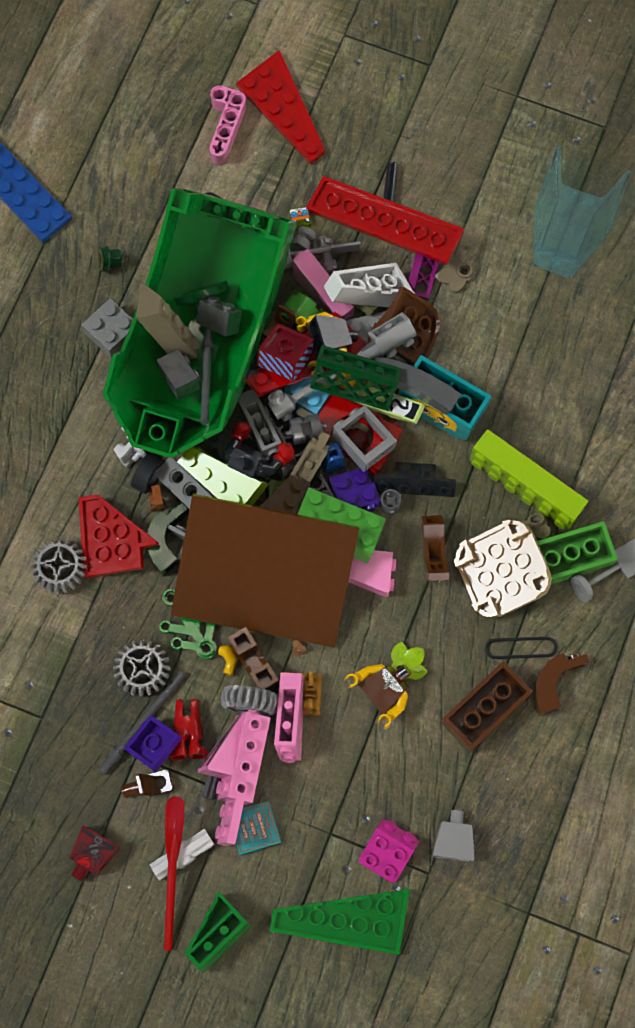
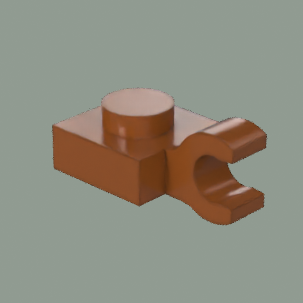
M160 485L151 486L152 493L149 494L151 511H155V509L157 512L161 509L165 510L166 503L165 499L162 498Z

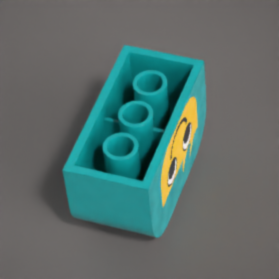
M420 355L413 367L449 385L461 394L451 411L442 414L425 401L406 391L399 389V395L425 405L420 418L455 438L467 440L489 406L491 395Z

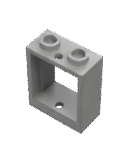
M366 405L360 409L355 408L346 420H339L334 425L332 437L363 472L391 452L397 443V440ZM362 417L383 439L382 443L366 455L343 432Z

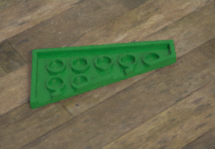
M410 889L273 909L270 932L399 955Z

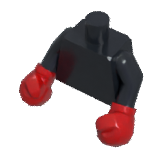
M244 421L238 422L233 427L230 442L224 452L226 459L229 461L228 467L253 479H268L279 468H283L284 465L290 463L295 457L293 446L289 443L279 444L278 453L274 456V459L242 444V441L247 439L250 434V425Z

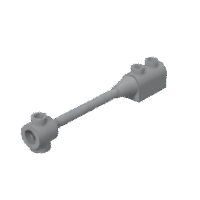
M400 313L369 332L368 335L371 342L357 355L368 359L384 355L390 358L397 353L396 348L400 345H403V347L411 346L414 343L413 338L417 334L410 319L404 313ZM333 374V375H330L329 377L331 378V380H333V379H335L337 376H336V374ZM324 378L316 380L320 384L327 383ZM311 384L293 395L283 393L282 390H276L268 396L269 402L267 404L277 420L287 421L293 417L292 411L295 410L296 402L315 391V389L310 388Z

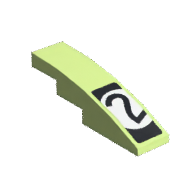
M369 387L372 393L379 391L377 388ZM363 390L357 391L358 395H367ZM394 394L389 411L366 405V407L372 411L386 414L391 418L417 424L425 405ZM383 396L376 398L378 401L387 403Z

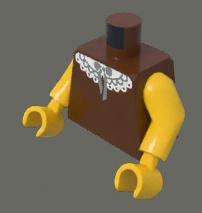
M378 664L367 666L355 674H348L344 680L348 678L354 680V684L348 686L349 688H353L360 681L359 687L382 713L378 723L383 719L386 720L388 723L384 726V729H387L390 726L391 720H394L405 709L409 686L404 680L412 673L404 664L397 670L391 665L384 666Z

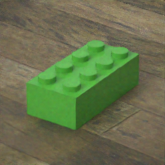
M309 487L298 512V515L358 526L359 532L353 558L365 563L369 562L386 520V518Z
M604 521L537 541L551 573V585L571 579L575 575H584L614 566L618 560Z

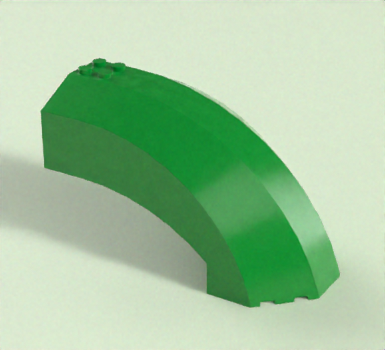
M171 188L159 239L145 285L169 304L172 311L179 316L183 324L198 339L199 349L197 351V358L190 359L189 361L191 369H196L200 376L198 381L200 389L180 400L177 399L160 373L157 359L167 355V353L137 320L136 309L121 350L112 355L102 394L106 402L108 401L119 425L121 428L123 427L131 446L173 458L224 429L241 396L246 379L249 377L261 345L263 332L266 330L297 225L296 221L184 188ZM227 280L228 289L212 296L220 298V301L224 303H231L235 305V308L242 310L239 333L223 336L212 330L214 350L211 355L209 423L202 425L200 423L204 353L202 351V341L204 340V331L208 328L196 323L199 300L191 304L178 306L176 305L175 298L198 288Z

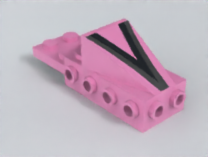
M248 710V712L235 716L233 723L198 768L197 773L222 779L218 782L216 788L217 800L225 801V805L223 804L220 809L221 824L217 826L215 832L217 845L228 846L236 843L243 805L253 803L271 719L270 717L260 715L261 712L257 710Z

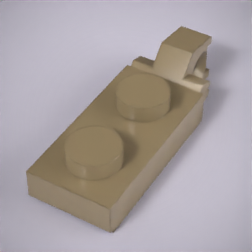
M322 430L317 439L313 437L308 442L290 475L310 483L328 453L329 446L326 444L330 437L328 432Z

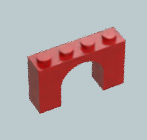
M330 394L318 414L320 422L326 423V427H323V430L330 434L326 444H328L332 437L334 425L341 419L346 420L355 408L360 409L363 405L357 402L352 403L348 399ZM372 412L398 443L403 431L401 427L395 422L391 421L389 423L380 414ZM362 417L356 422H360L368 427L373 437V441L365 453L366 455L382 443L383 439ZM393 450L367 470L373 474H380Z

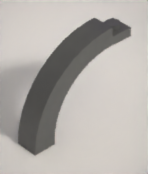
M377 357L372 359L402 368L396 388L418 397L442 414L451 411L461 395L441 380L416 367L388 358ZM361 378L364 383L370 382V380Z

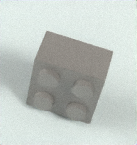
M110 298L81 325L84 334L112 359V355L121 350L133 319Z

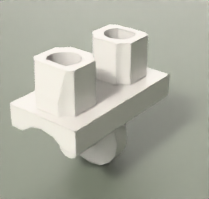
M130 442L126 446L120 443L114 448L117 457L127 468L134 461L137 462L140 457L143 459L147 455L145 453L146 450L133 447Z

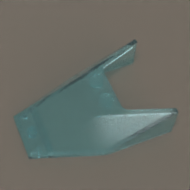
M557 145L534 208V266L571 279L608 235L631 171L627 170L602 198L570 188L561 182V147Z

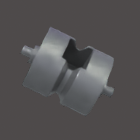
M318 413L306 415L305 419L301 417L289 419L290 429L286 431V436L291 435L294 445L306 443L307 439L311 440L313 437L317 439L323 427H326V423L320 422Z

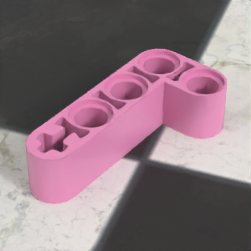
M215 86L210 93L211 104L214 109L223 113L209 149L211 161L216 165H222L226 163L245 115L246 97L240 91L224 86Z

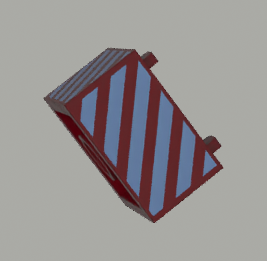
M277 324L258 349L257 366L294 381L312 357L314 339L281 324Z

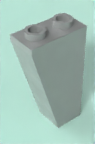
M253 390L244 392L237 403L245 422L250 425V434L259 452L274 459V456L278 453V446L281 441L258 395Z

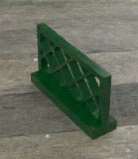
M321 345L310 388L389 411L402 368ZM321 366L329 368L331 370L324 371ZM341 372L350 374V376L344 377ZM336 374L339 380L332 381L329 376ZM324 378L327 384L317 383L316 380ZM361 378L370 380V382L364 383ZM356 380L359 385L352 387L349 382ZM343 384L347 389L341 390L337 386ZM381 384L387 385V386H390V387L384 389ZM376 386L379 391L372 393L369 387ZM363 390L367 395H358L357 391ZM383 396L387 403L378 401L376 398Z

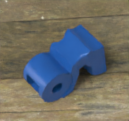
M338 443L329 444L328 453L321 463L324 473L327 474L346 468L340 445Z

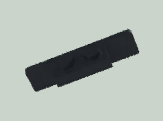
M395 462V475H374L377 492L384 493L386 490L392 489L399 492V494L455 496L456 480L436 478V464Z

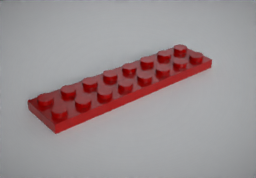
M325 176L322 177L306 207L308 212L445 265L448 264L464 233V229Z

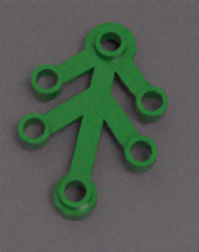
M174 589L166 590L162 596L165 605L172 607L173 602H169L168 597L174 596ZM179 617L184 625L172 624L167 620L160 623L159 629L163 634L173 632L190 635L195 639L196 642L183 641L179 637L173 638L171 646L175 651L181 649L196 651L197 655L202 659H210L216 654L217 647L212 639L214 628L217 624L206 622L207 628L203 637L199 631L201 621ZM168 624L170 627L168 630H163L162 626ZM180 641V647H175L173 645L174 642ZM204 646L210 647L209 652H203L202 649Z

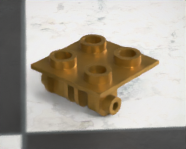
M316 672L302 673L304 679L303 716H320L322 674H316Z

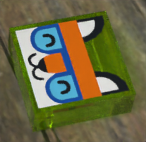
M307 206L289 209L290 220L297 222L296 229H299L301 226L311 227L309 210L306 209Z

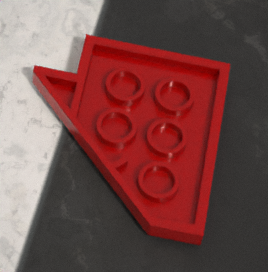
M100 495L78 497L81 549L83 550L82 556L86 557L82 564L87 565V568L83 569L84 577L92 578L144 569L143 548L159 546V542Z

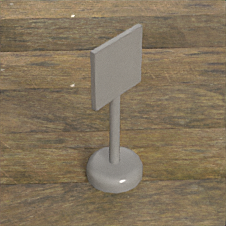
M360 241L309 250L312 254L331 251V255L360 251ZM289 251L285 269L292 267L291 257H294L300 251Z
M635 538L615 550L618 558L615 566L590 581H587L581 575H575L571 578L572 589L581 601L585 603L590 601L593 597L591 585L618 569H621L627 579L635 575Z

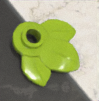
M399 642L393 648L391 653L393 663L391 666L395 670L403 664L406 665L412 673L407 678L412 680H419L428 672L421 665L425 655L423 648L415 647L407 650L403 642Z

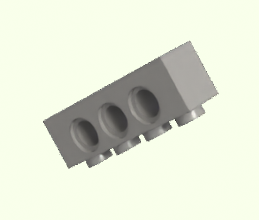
M168 458L153 474L189 509L192 499L190 492L193 489H197V495L213 496L206 487H202L197 479L185 471L178 463L179 458L176 461L173 458ZM183 476V480L180 483H176L177 478Z

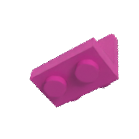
M383 818L362 852L359 863L389 882L395 883L420 840L416 839L412 833L398 828L394 822Z

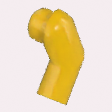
M222 645L219 647L218 653L226 661L223 673L233 676L238 657L231 646Z

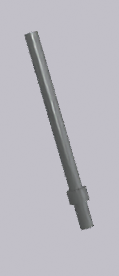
M205 329L204 340L202 341V351L204 352L200 418L202 425L209 423L211 355L214 350L211 329Z
M181 671L177 673L119 745L108 753L109 757L98 769L101 773L105 775L111 766L122 758L121 754L125 751L124 747L128 744V741L136 734L142 723L150 715L154 716L186 677Z

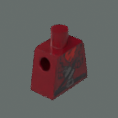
M83 825L69 858L78 863L71 876L82 882L88 871L98 875L120 850V847Z

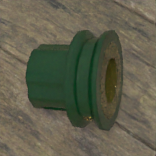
M105 246V248L98 247L100 271H110L111 267H121L122 257L119 249H109L108 246Z

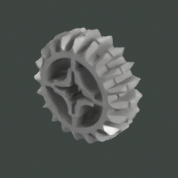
M59 538L58 543L51 539V545L48 546L44 542L43 550L39 547L37 548L39 555L34 554L32 556L36 561L30 564L31 567L35 568L31 571V574L36 576L34 580L36 583L40 582L39 586L42 589L46 587L47 592H51L54 588L55 593L59 594L60 588H62L63 592L67 593L68 586L72 590L75 589L74 582L81 584L78 577L85 576V573L81 570L87 568V565L82 564L86 557L82 556V549L77 550L78 545L76 543L71 546L70 540H67L64 544L62 538ZM63 552L71 554L75 558V563L64 560ZM55 553L51 560H46L48 556ZM61 560L63 566H60L57 572L55 566H58ZM43 569L52 571L55 580L45 577ZM72 572L70 576L63 579L65 573Z
M140 640V646H137L136 642L132 641L133 648L130 649L128 645H125L124 647L127 652L124 653L121 650L118 652L122 658H115L114 660L117 664H120L113 666L114 671H119L114 677L115 679H120L118 681L119 686L125 685L123 688L125 692L131 689L132 696H135L137 690H139L140 697H143L145 690L150 696L152 695L150 689L154 688L156 692L159 691L158 683L161 686H165L162 678H169V675L164 672L170 670V666L164 665L169 662V658H162L166 652L164 650L158 652L160 649L158 644L152 649V641H149L147 646H145L144 640ZM138 653H149L142 659L132 657ZM154 657L159 663L157 675L150 669ZM127 662L130 663L133 667V672L131 673V678L129 680L126 678L125 675V667ZM136 664L138 666H144L145 664V668L148 672L143 670L139 671ZM143 677H147L151 680L150 682L145 684L135 683Z
M229 685L224 687L221 694V706L229 711L241 714L248 712V710H257L261 712L260 715L272 716L278 708V696L274 692L258 687Z

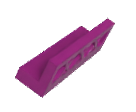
M416 253L408 283L417 296L424 300H429L439 262ZM429 265L432 273L424 277L420 270L422 267ZM424 282L427 287L426 294L415 291L416 286Z

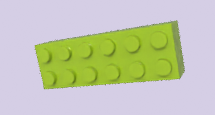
M488 429L472 449L469 460L475 468L487 472L489 478L495 482H501L505 485L504 488L507 491L519 495L525 504L536 507L539 513L545 517H550L554 520L555 525L561 529L569 531L589 502Z

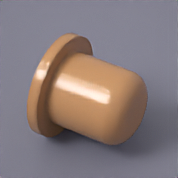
M293 641L292 653L296 656L303 655L306 652L303 642Z

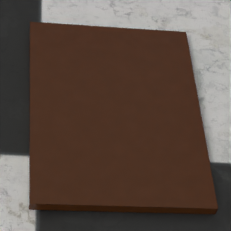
M193 494L171 615L238 629L246 627L248 631L335 648L359 527Z

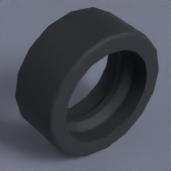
M150 453L145 455L135 470L131 487L144 494L150 492L151 486H154L158 480L153 473L164 461Z

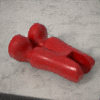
M183 699L176 700L173 731L182 737V740L168 756V759H186L187 740L190 741L189 757L191 759L207 758L208 750L200 744L204 736L198 699H191V716H183Z

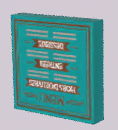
M269 801L243 808L236 838L239 855L281 843Z

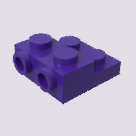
M361 469L327 478L330 490L336 499L368 512L376 510L381 502L375 483L371 482L368 470L363 472Z
M150 715L142 723L136 734L128 741L124 749L156 773L182 740V737Z

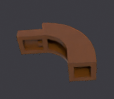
M442 515L422 516V544L426 579L433 582L449 580V570L445 554Z
M561 653L552 658L543 667L537 676L533 690V699L538 716L557 711L561 708L556 693L557 679L563 673L587 666L589 663L587 654L580 656V653L573 654L566 660L565 654Z

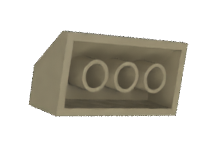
M141 284L137 320L167 354L179 349L183 356L186 355L189 360L197 358V351L199 349L198 339L193 336L189 328L183 324L179 316L172 311L169 304L160 295L145 284Z

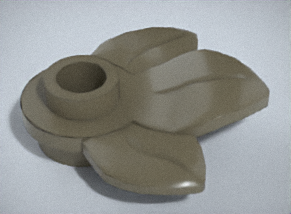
M452 255L448 264H444L445 268L435 275L439 282L449 284L450 291H459L464 287L466 281L473 278L474 268L471 264L462 262L458 256ZM461 271H466L468 274L463 275Z
M534 513L528 520L520 521L531 529L536 540L546 539L551 534V529L547 526V518L541 513Z

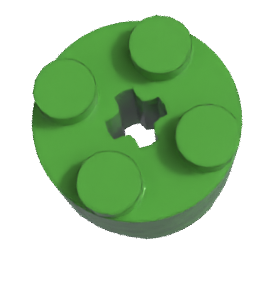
M295 291L292 292L283 305L296 313L295 326L303 324H296V319L299 316L309 319V316L325 312L322 308L320 310L316 309L317 303L300 292L296 295ZM281 313L283 319L290 320L286 313ZM308 328L306 331L300 333L306 334L308 332Z

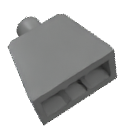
M451 810L450 822L442 821L440 823L432 857L466 862L474 861L472 825L463 824V811Z

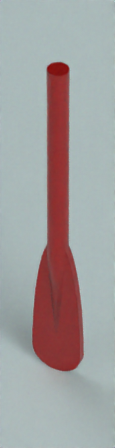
M177 796L171 797L165 807V844L168 860L164 932L165 951H172L176 868L184 824L185 803L182 798Z

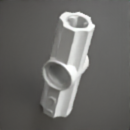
M205 829L188 840L181 841L176 870L186 867L196 859L195 857L215 845ZM167 854L150 864L159 881L167 877Z

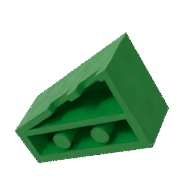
M218 891L210 909L205 914L200 928L197 929L184 954L204 974L252 926Z

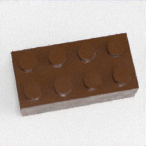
M503 661L445 715L440 723L471 753L533 691Z

